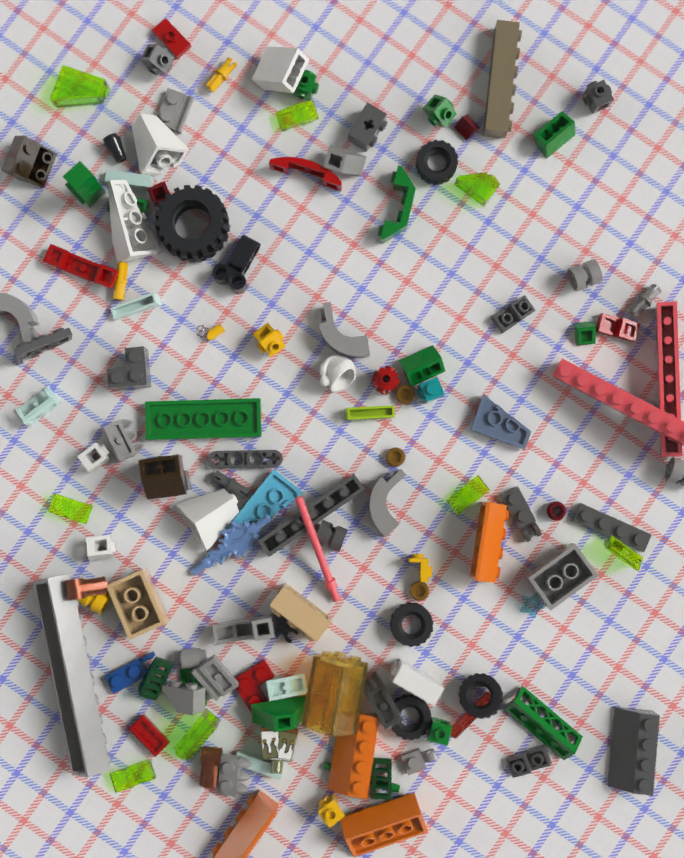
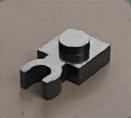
M272 612L270 616L272 618L274 635L278 638L282 633L285 641L291 643L292 639L288 637V633L293 632L297 635L298 630L292 627L289 628L287 626L288 619L284 616L278 617Z

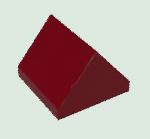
M467 114L461 117L454 126V129L467 141L480 127Z
M165 181L147 188L154 206H157L160 201L164 202L166 200L165 195L169 192Z

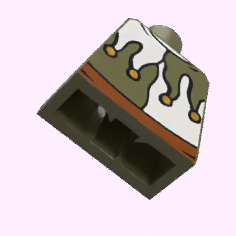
M261 726L263 760L271 761L270 773L282 774L283 762L292 761L299 732L298 728L273 732Z

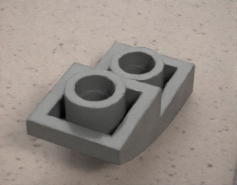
M524 295L491 319L501 334H503L536 310Z
M545 744L506 758L513 778L531 774L532 770L548 767L552 764Z

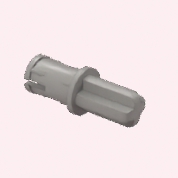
M652 284L643 295H640L638 301L629 309L631 316L638 317L647 307H650L652 305L651 302L662 292L660 287L655 290L657 285Z

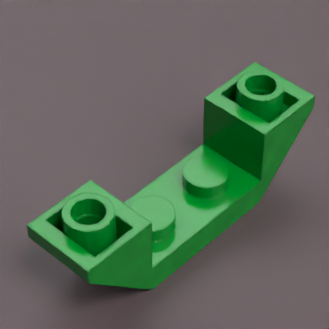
M398 166L397 172L393 171L391 183H394V190L403 192L401 204H404L403 211H399L396 222L385 220L384 226L380 225L377 236L381 237L380 243L382 244L401 234L407 228L416 188L402 166Z

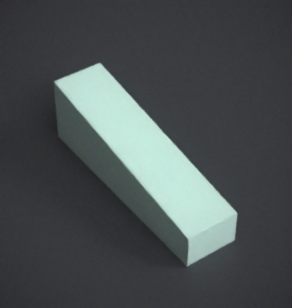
M106 170V183L111 180H126L130 187L145 190L152 187L154 183V178L151 175Z
M153 292L110 309L113 319L118 320L162 306L159 295Z
M237 751L236 756L244 757L252 764L247 769L279 780L281 779L282 774L270 773L271 761H264L263 757Z

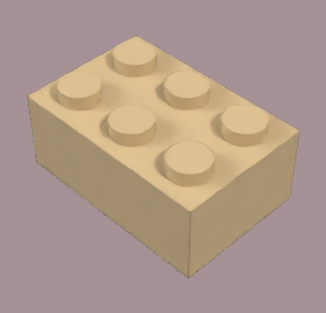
M147 568L107 585V590L129 640L169 622Z
M286 583L269 605L272 607L271 611L278 617L284 616L288 619L287 624L294 629L297 627L303 631L302 635L310 641L314 639L317 642L332 622L330 616Z

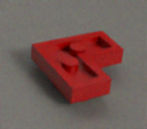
M265 659L236 677V680L239 682L236 689L250 712L251 704L268 702L259 686L275 677V674Z

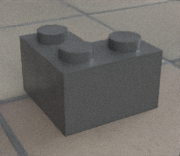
M144 346L125 348L126 367L107 369L108 388L113 391L151 387L148 349Z

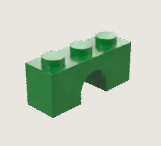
M81 161L62 176L67 181L65 186L82 205L86 203L91 207L106 193L104 188L97 182L98 180Z

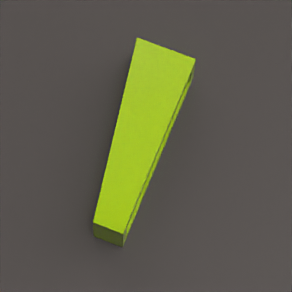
M394 405L351 407L345 409V421L395 417Z

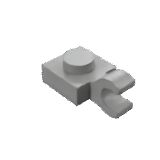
M417 748L402 754L401 758L408 775L426 769L425 762L436 760L437 755L434 748L423 753Z

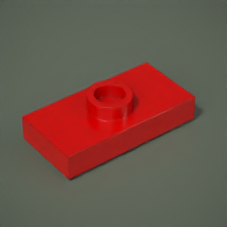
M166 18L152 29L155 36L177 59L191 48V44Z
M145 714L129 727V730L155 757L170 743L169 739Z

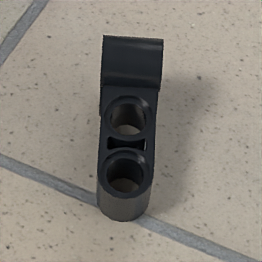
M243 234L226 264L214 266L212 275L215 281L220 285H225L229 282L234 293H244L247 289L245 274L258 253L261 243ZM220 271L226 272V276L223 278H218L217 274ZM236 280L243 281L240 287H235L233 284Z

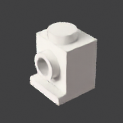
M94 443L77 456L88 472H94L98 467L111 459L108 456L110 453L109 449L104 444L100 445L99 443ZM96 453L100 454V458L98 460H95L94 455Z
M110 535L86 538L87 556L90 562L113 558V553L116 552V543L111 541ZM102 547L106 548L105 551H99Z

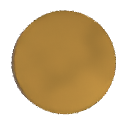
M402 385L396 391V399L401 404H409L415 398V391L409 385Z
M391 448L386 454V460L389 465L398 467L404 463L405 453L400 448Z
M415 581L410 586V595L415 600L422 601L428 597L429 587L425 582Z

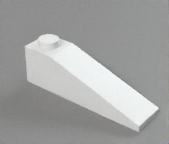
M109 181L112 242L117 262L133 261L161 253L156 233L153 229L149 228L145 220L147 217L139 210L137 199L127 181Z

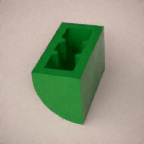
M563 111L533 135L537 147L546 158L550 157L575 136V121Z
M433 345L399 360L403 373L411 387L445 372L442 358Z

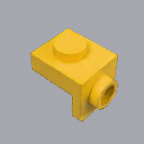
M412 554V557H408V562H419V581L428 582V578H432V566H429V559L424 558V554Z
M334 793L330 796L325 795L318 802L317 812L328 827H332L345 816L338 806V799Z

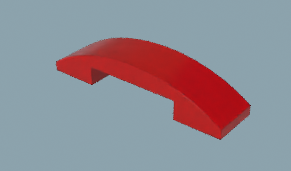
M278 157L269 160V167L272 170L288 175L289 169L293 168L323 178V186L340 192L342 190L340 179L318 163L297 157Z
M50 244L43 260L45 263L110 289L113 288L119 274L118 270L82 258Z

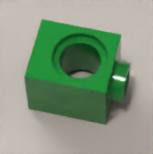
M431 717L432 721L427 732L428 741L448 746L452 731L451 722Z

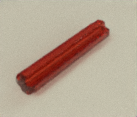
M487 691L475 704L478 706L486 705L490 701V692ZM466 712L452 726L451 736L455 739L458 738L477 718L472 717Z

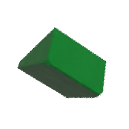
M592 321L574 323L577 346L596 344V326Z

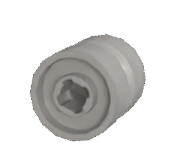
M595 259L584 262L582 267L576 265L567 269L569 282L576 292L587 288L588 284L593 286L601 283L603 280L600 266Z
M674 457L669 460L665 470V481L675 484L680 482L684 486V460Z

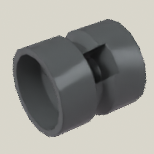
M322 520L317 533L320 545L323 547L328 545L329 549L339 552L348 529L341 526L333 527V523Z

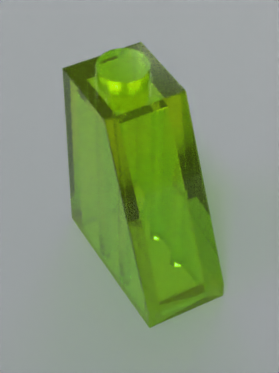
M62 65L50 101L57 108L103 104L105 98L109 96L110 87L103 78Z
M206 708L173 748L175 754L180 759L189 761L217 729L221 720Z

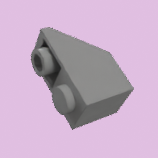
M330 145L323 167L340 173L361 175L366 156Z
M171 680L169 684L162 685V691L176 712L195 715L205 711L206 687H200L197 683L184 684L181 680Z

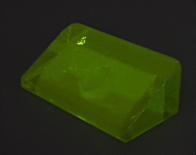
M612 535L604 542L605 549L637 572L640 570L643 561L642 556Z

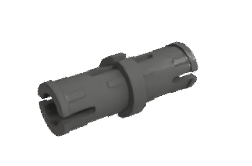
M218 470L216 471L215 476L211 480L212 482L224 487L228 493L231 491L243 498V500L246 499L251 489L236 482L235 478L231 479Z

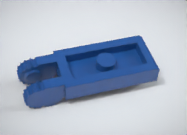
M154 651L105 676L113 694L144 677L149 668H146L143 662L154 658Z

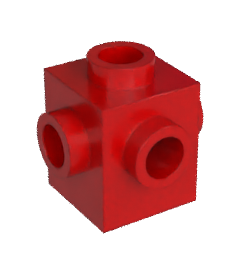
M385 366L384 368L380 367L379 371L375 370L371 381L374 382L373 387L376 388V392L386 395L387 393L391 394L392 389L397 390L400 379H397L398 373L395 372L396 369ZM387 376L390 378V381L386 383L382 378Z

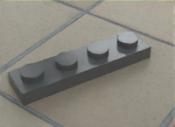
M579 503L572 521L641 552H645L652 535L582 503Z

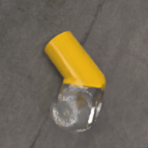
M220 323L212 329L204 327V325L196 327L197 336L206 340H213L225 331Z

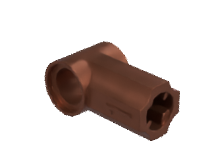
M105 577L79 578L65 581L67 600L86 598V596L107 593L108 587Z
M202 747L200 758L202 767L199 786L204 788H215L217 786L218 770L223 748Z

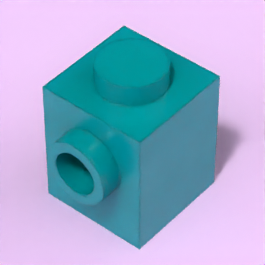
M438 377L423 382L418 386V396L421 401L424 400L425 404L445 395Z

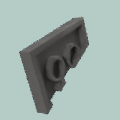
M59 328L53 331L51 335H41L36 337L33 342L18 344L17 348H14V360L17 366L23 364L22 359L26 357L35 358L39 356L45 348L52 350L72 340L70 328Z

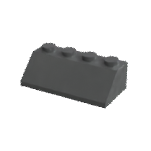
M614 706L608 786L633 794L653 796L659 714L652 710Z

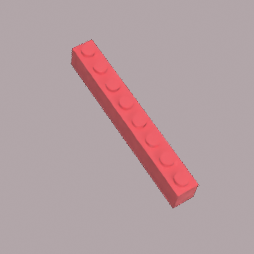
M677 301L657 302L656 333L659 409L681 420ZM660 434L661 457H681L682 445Z
M561 359L553 373V378L684 446V421L565 359Z

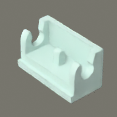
M47 386L42 392L15 410L24 424L31 426L59 406L61 402L51 388Z
M305 674L266 681L269 701L310 694Z

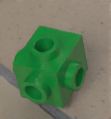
M304 70L293 96L311 101L319 87L317 75H314L309 70Z
M434 95L423 107V110L429 117L428 121L433 126L445 128L456 115L452 102L446 97Z

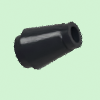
M112 133L103 138L104 147L117 163L127 159L120 136Z

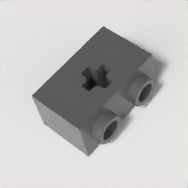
M367 102L348 133V141L366 152L369 147L373 148L378 139L376 137L379 131L383 132L388 123L386 121L387 114Z

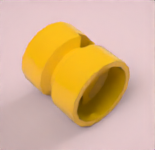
M108 590L106 594L86 596V598L78 599L79 604L84 607L90 606V610L98 615L104 612L111 601Z

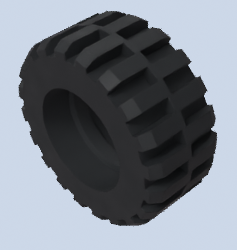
M184 185L182 190L179 187L175 188L173 194L168 192L165 195L166 200L164 202L160 201L158 204L160 209L155 212L157 221L154 222L158 238L164 247L173 256H177L183 261L188 259L189 262H196V259H200L202 262L209 255L211 258L216 255L215 251H221L224 247L223 242H227L228 232L230 231L229 217L220 198L216 194L213 195L212 191L208 188L203 190L199 185H195L194 188H191L190 185ZM190 209L203 210L210 218L208 230L196 239L181 238L175 229L179 216Z

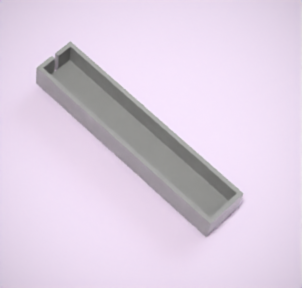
M69 573L33 582L72 775L90 778L109 771L111 758L106 750L105 744L107 739L102 731L101 724L103 719L98 711L97 705L99 700L93 687L95 680L90 672L89 666L91 661L86 652L85 646L87 641L82 633L81 627L83 622L78 613L79 602L78 599L67 600L65 581L73 579Z

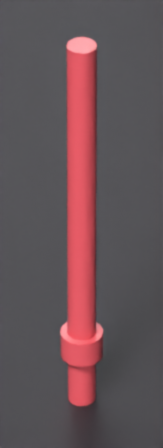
M298 496L295 500L325 578V587L329 590L333 602L340 601V596L336 588V580L331 575L303 496Z

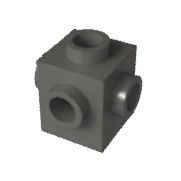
M148 44L140 61L148 67V71L158 75L166 74L171 69L174 57L169 54V50L166 47L158 44Z
M605 80L600 82L593 81L586 86L587 88L583 93V102L589 107L592 114L611 105L614 100L612 90Z

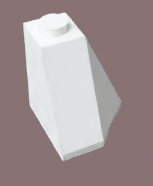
M139 114L132 129L140 173L157 176L163 173V169L173 164L175 167L181 164L189 151L188 147L156 115Z
M225 489L180 502L176 505L186 525H189L196 540L206 550L214 544L221 535L220 531L225 530L239 512L237 498L233 493L229 494Z

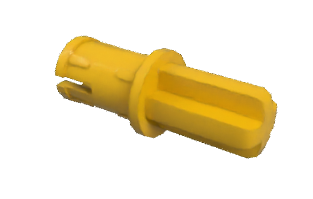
M228 57L222 66L215 70L216 73L206 83L208 90L215 92L223 81L228 80V75L237 67L235 61L228 66L233 59Z
M126 262L117 263L116 270L119 271V274L114 284L112 299L125 300L129 266Z

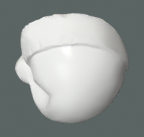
M330 356L320 365V384L324 387L328 386L333 392L344 390L356 378L355 365L346 357Z

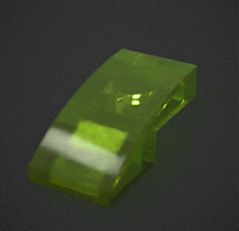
M313 100L275 112L280 130L283 132L299 124L304 126L319 119Z
M477 475L446 499L454 512L459 515L490 489Z
M54 493L48 512L87 524L93 505Z
M150 759L110 773L115 793L131 789L138 784L149 782L156 778Z

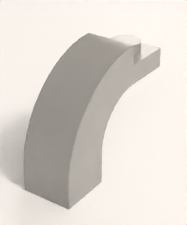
M0 293V315H14L19 323L23 342L30 343L35 341L37 332L32 326L39 325V321L34 311L20 299L6 293Z
M331 302L323 303L324 309H320L322 321L326 320V322L319 323V329L326 344L333 351L345 357H369L370 351L367 335L348 337L340 333L334 324Z
M396 469L387 476L389 479L387 482L381 477L374 485L370 494V515L376 528L384 537L388 536L399 525L389 513L386 500L389 491L406 476L402 469L398 472Z
M271 616L242 618L212 625L215 645L239 640L254 639L258 641L275 637Z

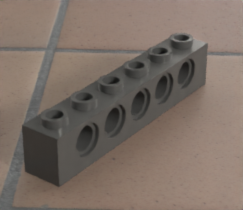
M355 474L307 506L313 526L365 490ZM300 512L258 541L268 557L307 531Z

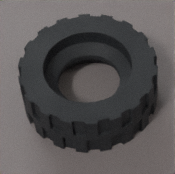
M443 140L429 141L423 145L416 159L417 173L421 176L420 178L425 180L426 183H432L433 185L448 182L454 176L458 165V155L455 152V148ZM433 154H441L446 160L445 168L441 171L431 170L428 166V158Z
M407 602L406 604H401L391 615V632L395 639L404 646H420V644H424L430 638L431 632H433L432 616L424 606L418 603ZM408 615H415L421 621V628L415 634H408L402 628V621Z
M475 673V675L468 676L466 680L464 679L463 684L460 685V692L458 693L459 702L464 711L472 717L479 719L490 718L500 710L503 703V691L498 682L490 675ZM478 686H484L490 691V701L484 706L476 705L471 698L472 691Z
M413 694L398 696L394 703L399 712L401 713L404 708L413 707L419 713V720L414 726H405L402 722H399L391 728L398 737L400 736L405 740L421 738L420 736L425 735L426 731L429 730L430 722L432 721L431 711L426 701Z

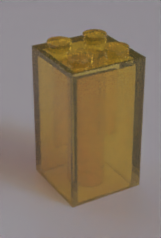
M322 651V654H314L301 726L331 737L356 734L368 663L361 661V657L350 655L347 657L346 653L341 651H334V653Z

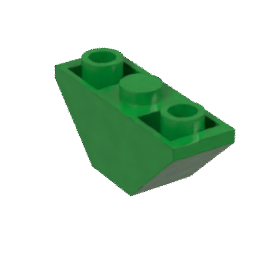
M306 695L251 704L252 722L273 732L295 729L310 714V697Z

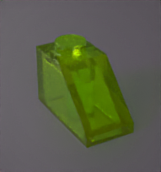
M485 172L460 175L457 177L454 185L482 206H485L498 190L500 183L495 176L488 175Z

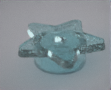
M536 593L531 597L522 596L524 605L520 612H529L533 618H536L537 612L545 608V606L539 602Z

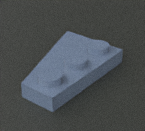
M485 394L482 395L470 430L525 450L531 431L505 412L503 408L491 401Z

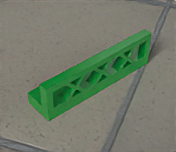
M524 686L520 687L515 698L506 704L504 710L561 759L565 760L574 755L583 736ZM522 695L528 699L529 705L520 700ZM536 708L543 711L544 717L538 715ZM551 721H555L558 724L559 730L553 728ZM569 733L575 738L573 744L568 740L566 734Z

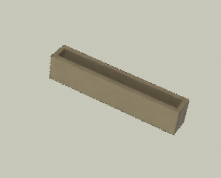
M497 20L494 28L483 136L505 138L507 133L511 132L512 121L509 120L510 114H513L514 102H511V98L515 95L516 84H513V80L517 77L518 66H515V61L519 59L520 48H517V43L521 41L522 30H519L520 22Z

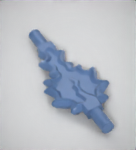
M265 515L256 523L253 522L251 524L243 520L242 524L231 521V528L220 531L224 538L218 541L222 544H218L216 550L207 551L208 556H205L202 562L191 569L192 574L196 576L205 568L208 569L214 566L216 562L222 565L225 558H230L232 553L237 560L240 554L245 558L248 551L254 552L255 541L260 540L257 533L271 521V518Z

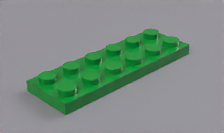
M261 398L145 402L146 440L262 437Z

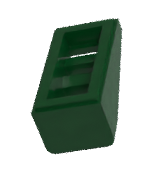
M155 657L138 686L139 696L156 701L174 663ZM159 666V667H162V668H165V669H164V670H161V669H158V668H156V667Z
M373 758L370 799L391 800L392 759ZM376 764H387V768H376ZM376 772H385L387 776H376ZM376 780L386 781V785L376 784ZM376 789H386V793H376Z

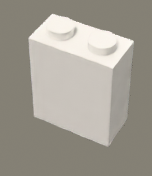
M267 46L251 80L262 90L294 93L309 59L298 48Z
M399 659L398 662L395 661L390 669L393 683L435 706L444 690L441 681L402 659Z

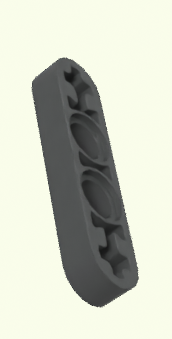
M277 450L213 451L208 456V463L213 468H272L280 466L283 462V455ZM255 453L259 454L261 458L260 462L256 465L250 462V456ZM263 453H267L266 457H272L273 453H276L280 460L276 461V464H273L272 461H266L267 465H263ZM216 454H218L220 458H226L225 454H228V465H225L226 461H220L218 465H216V463L212 461V458H215ZM234 454L241 456V462L238 465H234L231 462V457Z

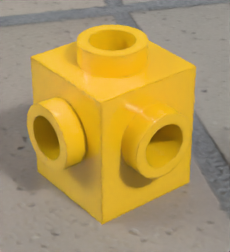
M266 323L253 333L259 342L257 344L259 350L263 354L266 352L270 357L278 354L286 347L282 341L284 336L278 329L274 330L269 323Z

